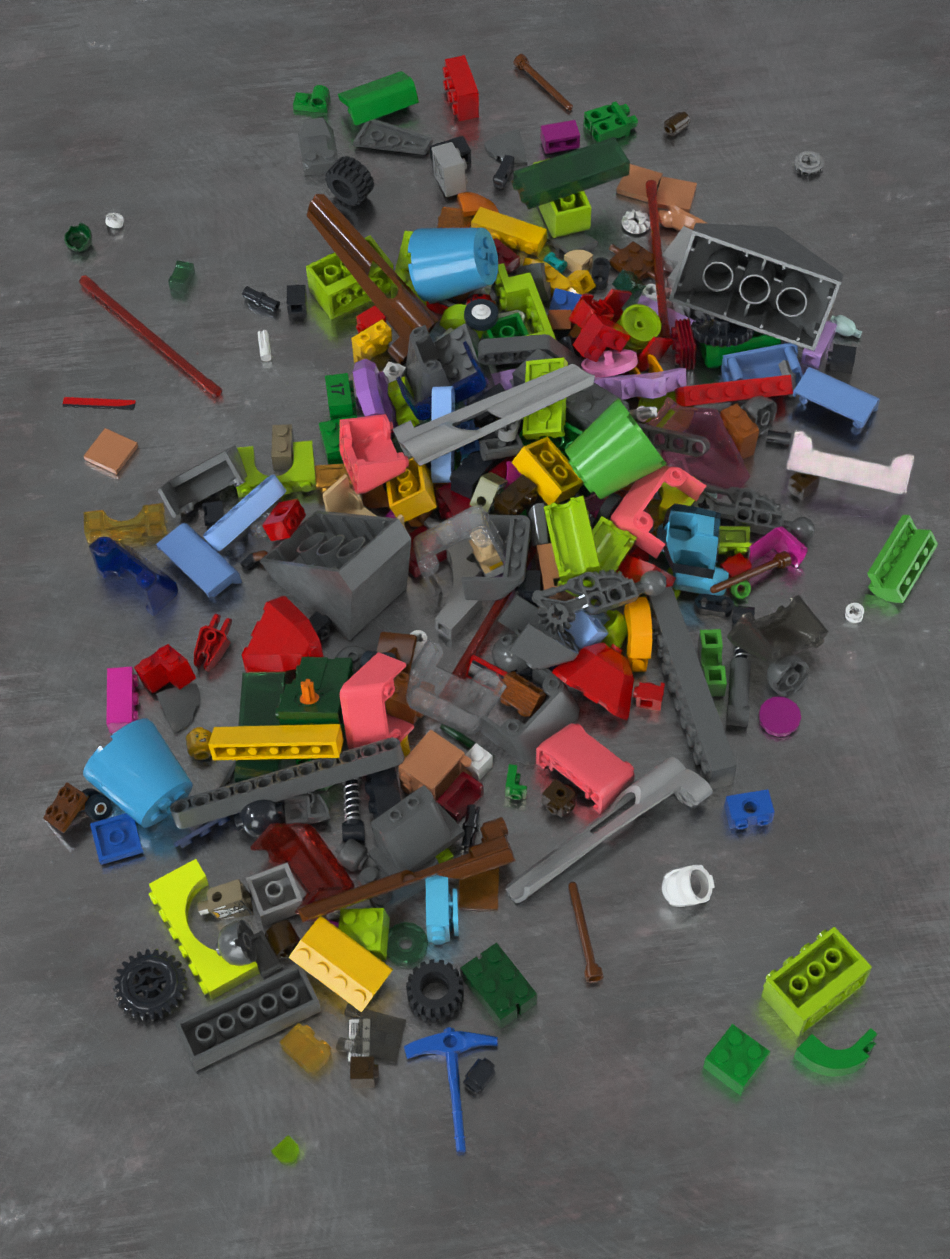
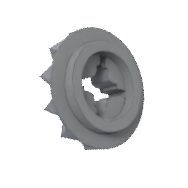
M811 151L798 154L794 163L796 170H801L802 174L806 172L808 175L811 173L817 174L818 171L822 170L824 164L822 157Z

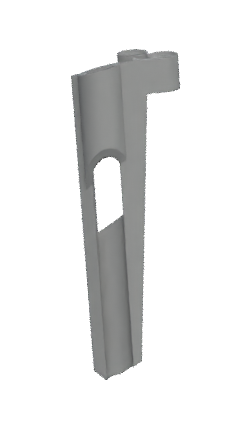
M570 364L414 428L410 420L393 428V431L408 460L412 458L419 466H422L592 386L595 381V375L585 372L575 364ZM487 411L501 418L478 430H465L455 427Z
M668 757L621 792L610 809L506 886V891L515 903L522 902L610 835L673 793L679 802L692 807L693 805L700 804L712 795L713 790L705 779L692 770L686 769L678 759ZM636 796L635 804L597 833L592 834L590 832L592 828Z

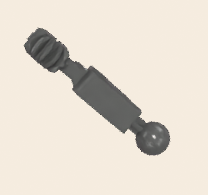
M705 484L706 487L701 496L691 505L703 508L704 500L706 499L705 509L721 513L720 517L732 520L734 526L750 527V532L766 535L774 528L782 526L800 542L810 540L815 533V526L810 519L799 517L793 522L784 520L785 514L780 510L781 505L775 503V499H769L767 495L760 496V493L755 492L751 488L730 487L729 489ZM708 493L727 495L732 504L719 502ZM743 498H750L751 501H750V502H745V501H743L742 499H743ZM743 515L746 516L747 519L741 520L738 517ZM763 519L767 521V523L761 524L758 522V520Z
M610 569L609 572L605 570H600L599 573L596 571L586 572L569 579L566 584L558 587L534 591L532 601L539 606L537 614L542 617L539 620V624H546L544 631L551 628L552 635L556 633V630L563 634L564 628L570 629L571 624L569 622L575 621V613L586 610L589 614L596 615L632 603L642 593L649 596H658L666 588V578L661 572L650 570L642 575L639 582L634 583L633 579L625 578L621 571L617 573L613 569ZM583 581H590L593 587H585ZM565 590L579 596L568 601L548 598ZM610 593L618 594L619 600H613L610 597ZM595 599L599 601L600 606L594 607L590 600ZM554 613L556 616L560 615L559 620L556 617H552Z

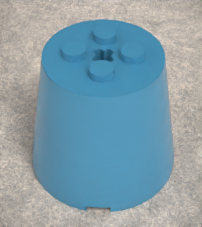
M420 228L412 233L408 244V253H411V264H408L409 273L415 291L424 302L428 301L429 304H434L492 285L495 282L498 274V255L494 240L487 229Z
M148 718L138 719L111 735L110 737L113 740L104 748L99 746L86 763L83 776L137 823L146 828L159 823L171 815V804L177 800L187 798L193 784L155 724Z

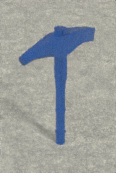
M447 1027V1029L443 1030L444 1033L431 1035L405 1045L404 1050L407 1059L424 1054L446 1056L455 1131L454 1139L456 1141V1151L460 1153L466 1151V1137L464 1136L457 1055L481 1046H498V1037L455 1031L454 1028Z

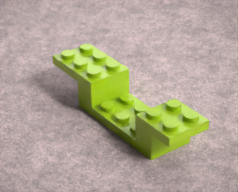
M504 263L498 264L494 291L496 297H500L499 305L501 310L505 312L519 310L526 313L528 320L531 319L533 334L530 335L546 334L556 340L531 272L508 277Z

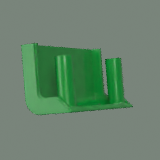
M402 71L338 94L339 100L348 107V113L351 115L355 126L419 103L414 81Z

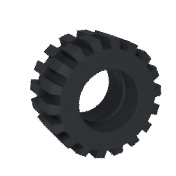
M349 156L340 157L325 174V181L332 194L350 206L359 205L374 189V179L371 173L360 161Z
M434 959L429 960V964H426L424 961L420 963V968L416 966L413 969V974L408 976V982L406 983L407 999L410 1009H414V1014L417 1017L421 1015L422 1020L426 1022L429 1018L431 1023H436V1019H441V1022H444L447 1016L451 1019L454 1017V1011L459 1012L461 1009L460 1004H463L464 1000L462 976H459L457 968L453 970L451 963L448 962L447 965H444V960L440 959L438 963H434ZM431 983H441L448 988L447 994L440 999H429L422 994V991Z

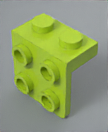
M719 526V555H724L728 551H734V555L738 553L746 555L750 551L749 546L753 544L750 543V527Z

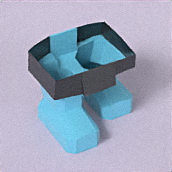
M676 503L667 509L663 524L657 528L656 538L665 543L662 551L665 553L673 576L676 577L672 586L674 589L718 596L725 593L726 589L717 593H711L710 591L711 586L727 580L729 575L724 569L715 567L719 558L721 513Z

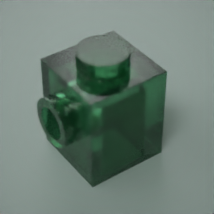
M622 270L612 283L617 290L630 291L632 295L629 299L634 301L641 296L642 291L646 287L634 272Z

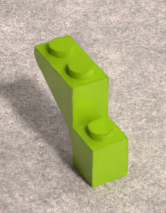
M404 376L388 383V395L396 409V420L399 426L410 420L414 428L422 425L423 421L415 404L413 390L406 377Z

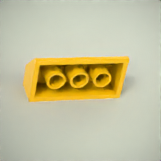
M322 916L318 917L288 957L360 1012L370 1004L393 971L391 967Z

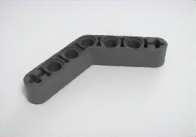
M546 334L483 339L478 343V361L483 365L522 363L537 349L553 358L564 357L568 365L575 364L581 369L583 359Z

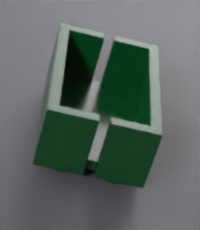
M497 942L480 953V959L476 956L460 967V976H462L464 983L500 1029L517 1018V1004L520 1015L537 1004V993Z

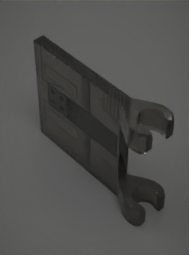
M348 1003L344 1015L350 1018H360L355 1039L353 1042L347 1038L340 1037L336 1044V1050L364 1056H374L375 1059L396 1064L406 1019L368 1009L360 1012Z

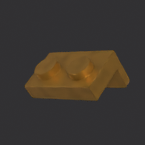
M316 465V489L324 493L344 474L348 476L351 488L352 482L345 465Z

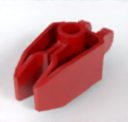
M215 613L209 626L205 625L200 628L194 650V666L197 669L201 667L205 659L206 662L203 669L206 672H210L218 665L231 644L230 638L227 635L232 625V619L226 618L221 630H217L221 616Z

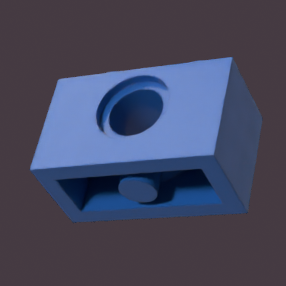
M768 789L730 795L725 798L724 807L730 829H744L756 824L764 826L773 821L775 812ZM751 809L754 813H748L745 810Z

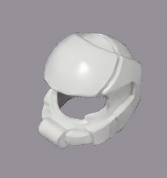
M689 865L672 869L664 875L662 882V893L669 902V905L674 907L693 906L710 900L712 888H715L713 876L709 875L702 865ZM691 874L697 876L700 881L701 890L697 896L691 887Z

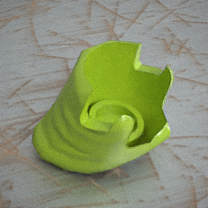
M608 610L606 613L610 620L603 626L609 634L601 643L604 642L609 646L613 643L621 648L628 634L625 617L617 610Z

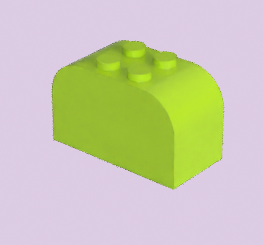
M563 155L533 163L534 194L551 236L557 238L589 230L591 226V205L569 156Z

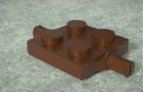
M634 241L623 249L614 244L610 245L609 251L616 254L609 261L611 267L637 284L648 277L656 282L661 280L662 276L654 271L661 265L660 258Z

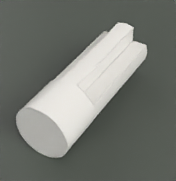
M267 330L258 331L260 358L264 362L270 361L272 354L269 334Z

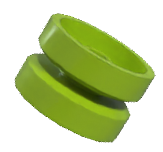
M634 304L627 307L617 321V324L621 325L631 336L623 349L632 350L636 354L642 353L651 339L657 337L661 331L659 316L650 307L642 304Z

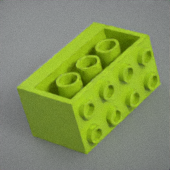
M371 235L365 237L364 239L394 270L393 263ZM335 252L306 266L309 291L331 320L371 301ZM372 261L368 277L384 294L391 291L392 280Z
M835 927L829 931L823 930L816 937L817 940L814 943L805 944L800 949V954L795 958L790 956L784 961L781 969L778 971L774 969L765 977L766 982L763 985L764 989L761 997L797 1037L801 1036L866 983L872 966Z

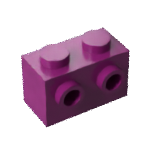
M575 120L541 126L540 139L545 154L580 148V133Z

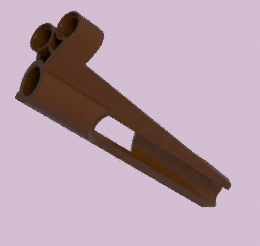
M315 194L314 198L310 201L306 216L399 335V338L388 348L387 352L398 364L404 365L407 361L409 336L413 329L426 325L430 334L439 320L324 194ZM372 261L398 287V293L394 298H387L368 277Z
M503 817L482 824V827H480L483 837L481 838L482 843L469 847L468 854L415 873L403 870L301 906L297 909L302 922L318 918L436 875L454 879H467L515 862L514 854L507 839L508 829Z

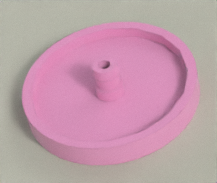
M623 349L621 352L608 350L602 353L597 362L586 358L581 363L582 370L595 375V377H610L633 369L638 364L636 352Z

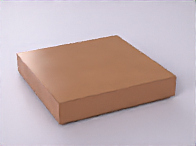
M629 164L616 189V193L650 203L660 184L663 173Z
M661 177L654 207L670 210L669 205L672 203L689 213L697 183Z
M105 428L85 453L84 459L117 475L139 446L137 442Z

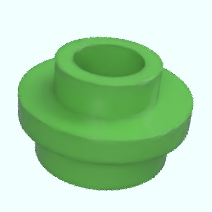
M745 580L731 586L730 590L734 597L743 599L750 594L751 585ZM743 585V589L737 591L738 586Z

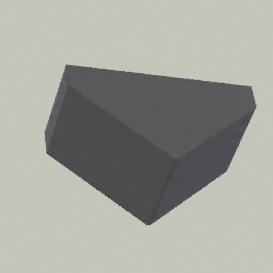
M696 223L669 301L815 351L842 283L843 273L777 227Z
M316 511L296 529L291 538L281 541L260 562L274 581L314 613L318 611L321 615L328 616L332 621L330 626L350 641L407 589L411 537L398 518Z

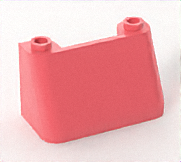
M386 414L340 420V454L356 494H365L404 473L406 468L409 467L408 457L404 456L403 452L397 453L392 443L393 423L392 421L389 422Z
M570 723L536 748V764L543 770L547 766H549L551 771L556 769L585 792V798H591L595 802L593 809L599 814H602L621 792L634 781L633 766L627 761H622L587 734L584 728L577 723Z

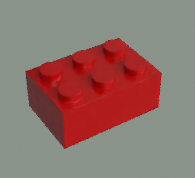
M462 55L445 59V67H442L445 78L443 86L445 91L448 90L447 97L449 103L452 102L453 115H457L459 122L479 118V92L466 56Z

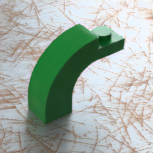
M870 1028L853 1046L843 1050L829 1048L811 1034L796 1049L794 1057L806 1068L821 1075L833 1077L849 1075L866 1065L870 1057L868 1054L876 1046L874 1041L878 1034Z

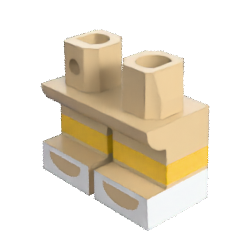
M482 529L472 532V539L469 540V543L474 550L473 555L486 577H495L503 573L504 565L487 532L484 533Z

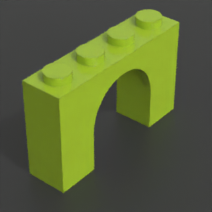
M312 440L293 442V465L286 473L276 477L286 489L285 494L317 490ZM253 446L237 448L247 473L246 482L236 487L238 498L248 495L263 480L269 477L257 470Z

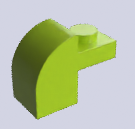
M456 304L444 310L439 325L446 330L449 328L455 330L465 324L464 311L467 305ZM474 330L480 339L483 331Z

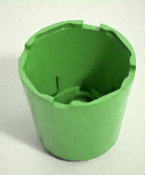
M619 398L565 449L566 454L570 458L568 462L576 475L581 478L589 492H595L600 499L617 492L666 465L664 459Z

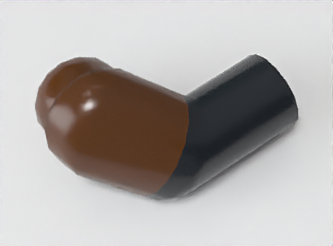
M265 550L253 552L240 564L245 570H248L267 555L268 552Z

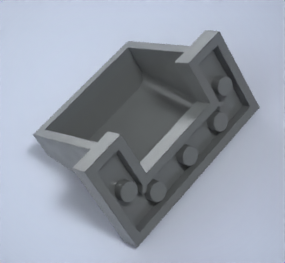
M423 785L371 822L377 846L370 850L368 854L386 876L403 870L414 872L465 836V832L436 803L432 793Z

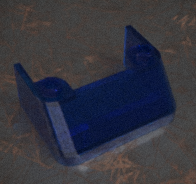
M466 341L463 342V345L476 372L451 385L455 391V406L485 391L489 386L487 376ZM400 376L397 377L396 380L402 396L415 417L419 420L432 419V396L416 404Z

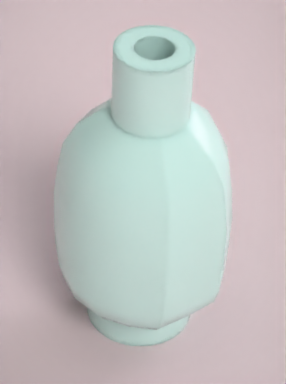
M832 315L830 322L837 324L835 333L845 337L853 335L860 338L862 331L856 329L855 323L843 315Z

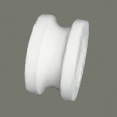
M859 603L849 604L845 611L846 619L851 623L862 621L864 616L863 606ZM851 610H854V612H858V615L856 616L854 613L851 614Z

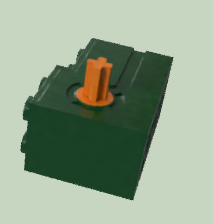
M302 657L300 665L296 667V679H293L292 684H286L284 692L280 693V706L276 707V719H279V725L340 724L344 740L345 726L340 691L344 683L354 675L352 658Z

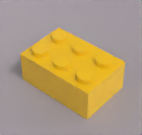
M548 436L524 446L512 461V464L521 474L537 485V493L548 505L554 502L558 504L573 497L584 484L572 469L568 459Z
M411 458L409 459V467L406 468L404 473L386 482L389 507L396 518L401 514L404 517V522L410 521L425 512H430L437 507L431 472L426 464L419 466Z

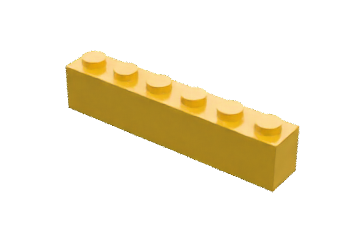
M340 724L214 727L208 745L213 760L339 758L344 740Z

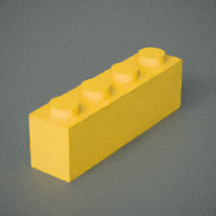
M483 207L478 209L471 221V228H485L493 239L497 238L512 249L537 257L547 242V229Z

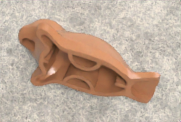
M672 203L669 205L670 210H659L657 213L659 223L663 227L674 228L679 232L683 226L693 230L696 223H706Z

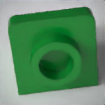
M509 764L505 786V797L513 800L526 799L527 786L520 785L521 774L517 773V765Z

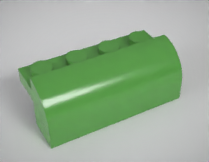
M902 515L867 573L871 580L868 588L872 593L889 602L904 603L938 545L932 531L917 529L910 515Z

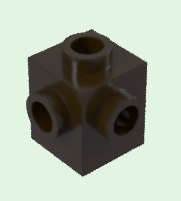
M554 779L542 793L541 803L546 806V809L551 814H557L562 818L566 813H571L575 808L576 793L569 785H564L557 779Z

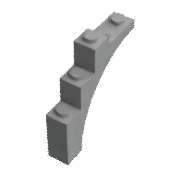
M683 226L662 255L661 268L671 272L667 282V288L673 289L693 231ZM673 302V310L689 318L695 315L701 319V316H703L707 321L708 314Z
M428 517L424 521V525L447 550V559L453 573L451 593L444 608L435 618V628L452 640L482 608V600L465 599L461 578L482 577V569L474 563L476 560L473 555L474 550L469 543L472 536L465 532L459 537L455 531L445 528L440 521H435Z

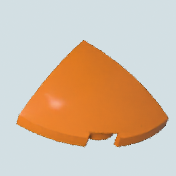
M472 192L457 194L464 217L475 215L480 207L499 213L491 200Z

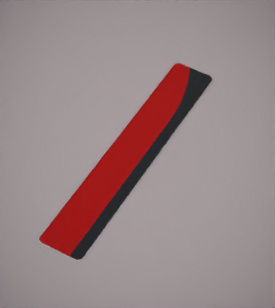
M64 397L62 406L134 409L136 401Z

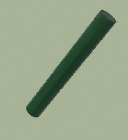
M446 722L441 724V730L471 749L476 744V742Z

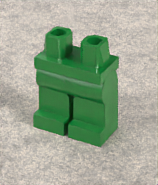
M615 101L611 105H605L584 112L583 125L589 134L592 135L598 147H601L608 140L630 135V129L637 127L638 119L635 115L627 117L630 115L628 105L623 104L619 106Z

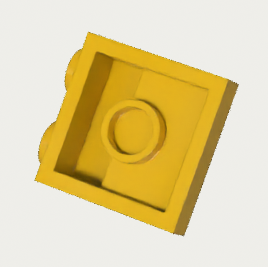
M383 319L351 338L354 362L356 363L363 359L371 360V358L385 352L389 348V343L392 341V330Z

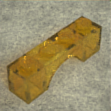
M163 503L143 505L142 510L137 516L126 521L113 520L106 515L104 510L83 512L84 533L88 543L167 534V519Z

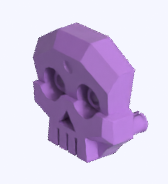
M368 359L356 362L353 369V377L357 394L355 398L357 407L362 409L364 416L386 414L389 422L392 421L393 428L398 427L396 409L388 395L389 380L383 371L378 370L376 363Z

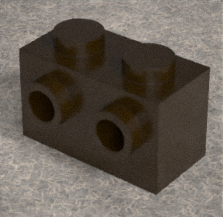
M522 474L494 498L495 513L497 515H520L537 500V485Z

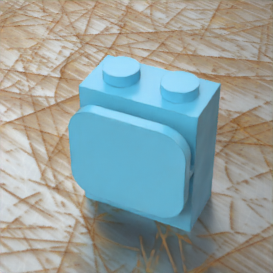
M436 875L425 879L426 929L428 943L442 945L445 942H450L452 928L454 929V936H459L457 888H453V896H451L449 893L448 877Z

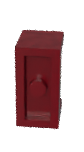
M462 771L436 803L459 824L466 816L467 805H475L484 795L483 784Z

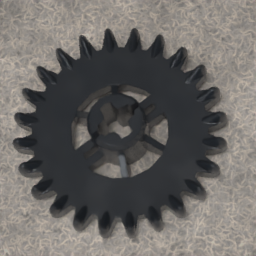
M709 314L707 315V321L701 316L700 320L696 318V321H693L691 325L695 340L714 347L738 346V344L741 345L744 342H748L754 334L752 329L717 317L711 319Z
M146 949L145 955L138 951L136 958L132 955L129 956V963L122 962L124 969H117L116 972L120 976L113 979L117 984L112 988L114 992H117L114 998L117 1001L121 999L118 1006L119 1008L125 1006V1014H129L132 1010L133 1019H136L139 1013L142 1021L145 1020L147 1014L154 1021L155 1013L163 1019V1010L171 1014L170 1005L178 1008L179 1005L176 999L184 1000V996L180 991H187V987L182 983H187L188 980L181 975H185L186 970L180 968L182 966L180 961L174 962L176 960L174 955L168 957L167 951L162 952L161 955H159V949H155L153 954L150 953L149 949ZM151 969V972H147L143 975L140 974L145 970ZM155 970H159L163 974L156 975ZM136 977H138L139 983L134 984ZM166 983L165 989L162 991V984ZM142 992L145 998H141L137 994Z

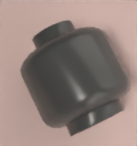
M349 839L346 843L342 841L336 849V853H338L337 862L350 871L361 870L369 859L367 847L355 839Z

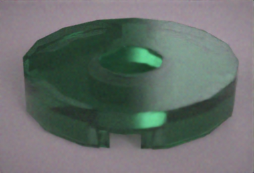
M403 922L389 929L387 957L391 962L398 966L408 967L423 960L428 950V939L420 926L415 923ZM403 940H409L412 942V946L408 949H403L400 947V943Z

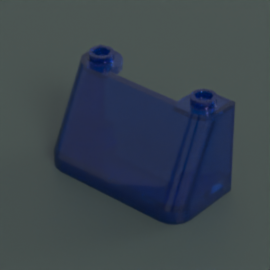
M104 536L99 537L89 545L97 573L105 578L107 573H115L119 577L126 570L136 578L138 586L144 590L148 602L146 610L152 616L159 613L178 594L177 583L132 547Z

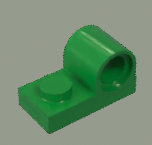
M317 85L313 88L312 94L296 92L293 110L328 113L331 102L329 89L323 85Z

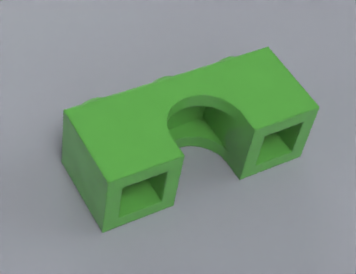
M721 629L700 630L698 639L700 665L711 696H725L727 680L725 665L722 666L723 645Z

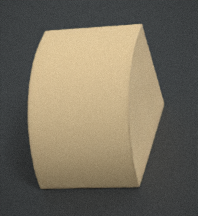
M585 250L569 251L564 255V261L567 262L566 269L572 273L576 270L589 271L593 267V254Z

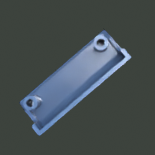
M785 343L723 355L721 366L724 382L782 376L778 365L785 360L789 362L792 372L796 375V383L798 385L803 377L797 358L798 346L792 343Z
M811 367L806 370L793 391L794 397L796 395L800 396V402L806 404L810 400L854 420L853 425L856 428L864 427L871 413L878 410L880 401L878 397Z
M187 523L180 524L156 544L158 550L163 551L207 594L208 598L211 596L216 597L232 583H242L239 572Z

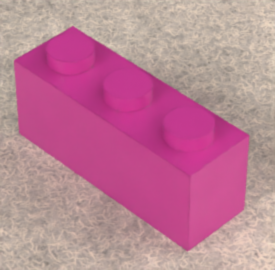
M133 667L107 668L106 724L110 733H115L127 724L139 719L138 711H135V705H139L138 692H135V687H139L138 674L134 673Z

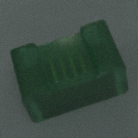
M177 260L172 276L168 280L170 290L187 293L195 274L193 263Z

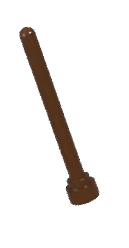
M519 54L514 59L513 64L519 70H525L568 111L573 109V105L529 65V60L524 54Z
M786 551L779 552L773 560L710 587L711 593H717L775 567L781 569L791 565V557Z
M570 882L568 887L587 963L586 970L584 971L585 979L589 983L598 982L604 978L602 968L595 962L577 884Z

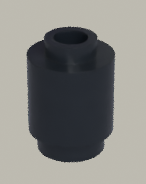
M478 1058L466 1073V1079L463 1081V1084L472 1092L478 1094L480 1090L483 1091L496 1074L494 1070L495 1065L487 1058L483 1060Z

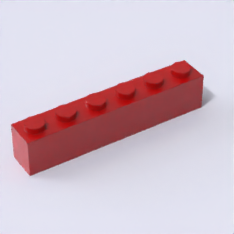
M791 375L684 386L675 389L677 408L746 401L754 396L772 398L793 394Z

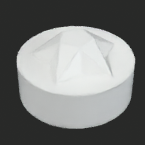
M109 213L106 215L105 223L112 228H121L124 224V217L118 213Z

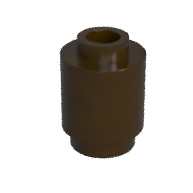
M686 112L676 113L664 122L665 132L671 136L677 135L688 127L690 117Z

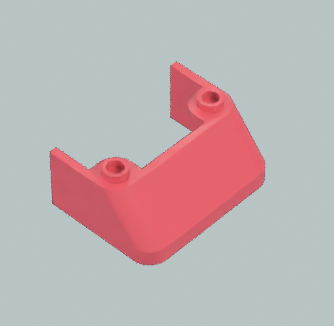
M664 466L637 480L610 517V521L617 528L623 531L627 530L637 537L634 543L636 546L656 559L665 543L649 533L653 526V519L643 510L663 482L676 487L695 501L699 499L706 487L705 484L679 467Z
M378 652L342 686L340 701L349 749L391 737L397 738L401 742L414 729L413 724L386 714L385 701L395 692L393 679L406 667L405 662Z

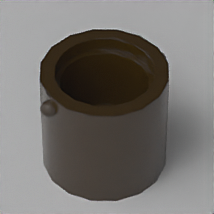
M289 920L277 922L264 935L278 959L288 958L300 941Z

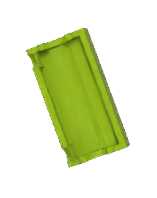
M564 357L526 361L525 383L568 366V362ZM566 398L523 418L522 435L526 440H538L541 436H550L552 438L565 436Z
M572 497L565 504L554 502L551 505L544 506L561 582H567L569 579L586 572L596 571L599 573L602 569L584 497Z
M601 516L592 530L601 569L607 572L613 569L616 572L633 547L637 537L627 530L623 531L617 528L612 521ZM559 580L558 586L566 584L567 582L562 583L561 580ZM583 581L585 587H593L590 581ZM565 590L566 592H568L569 594L573 595L574 597H579L578 595H576V594H574V593H572V592H570V591H568V590ZM592 599L590 602L594 606L597 600Z

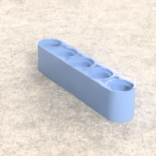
M453 386L432 388V420H435L455 411V391ZM454 451L431 461L432 483H451L449 478L454 470Z
M274 474L270 475L203 534V537L215 551L222 550L282 497L286 489Z

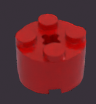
M585 293L582 294L568 319L572 323L577 324L582 331L593 313L611 321L614 317L612 307L604 300L599 299L597 301L593 299L594 295Z

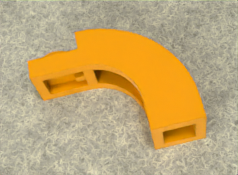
M638 597L636 601L626 604L624 608V617L628 630L626 657L632 672H646L648 659H651L652 619L647 597Z

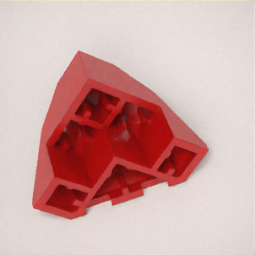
M280 596L266 602L260 621H257L251 633L252 639L248 647H245L241 654L245 672L248 675L294 670L297 665H300L302 657H324L320 639L309 619L286 596Z
M602 642L586 646L578 651L579 654L574 660L562 663L552 671L564 683L583 692L584 696L596 704H601L613 715L626 721L629 718L634 677L628 658L622 654L623 650L612 643L609 646Z

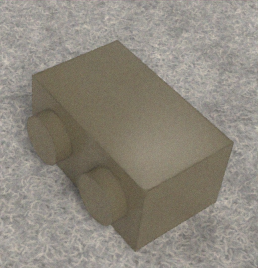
M292 424L272 425L271 458L273 470H289L293 465L294 434Z

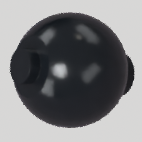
M256 800L247 804L239 814H235L234 820L238 831L245 830L252 837L266 838L273 835L279 829L285 813L282 804L278 805L277 802L270 800Z

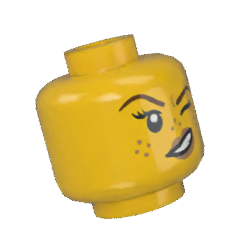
M196 727L187 734L185 738L187 752L191 757H194L196 760H205L210 757L211 752L208 744L212 732L203 727Z

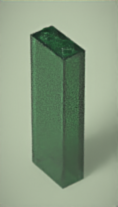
M613 137L513 171V180L511 182L513 189L518 191L521 202L525 203L529 210L628 176L630 161Z
M284 672L242 673L238 726L279 725V719H276V707L280 706V693L284 692L286 685ZM282 759L236 760L235 783L281 770Z

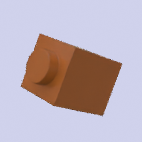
M548 310L547 317L553 331L572 330L574 323L568 319L572 310Z

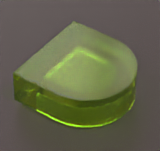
M289 1135L271 1150L272 1155L283 1165L294 1164L300 1156L297 1143Z

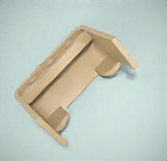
M346 474L322 494L325 510L328 512L376 516L363 506L362 495L356 494L355 490L353 491L350 488L349 479ZM400 514L397 518L405 528L404 517Z

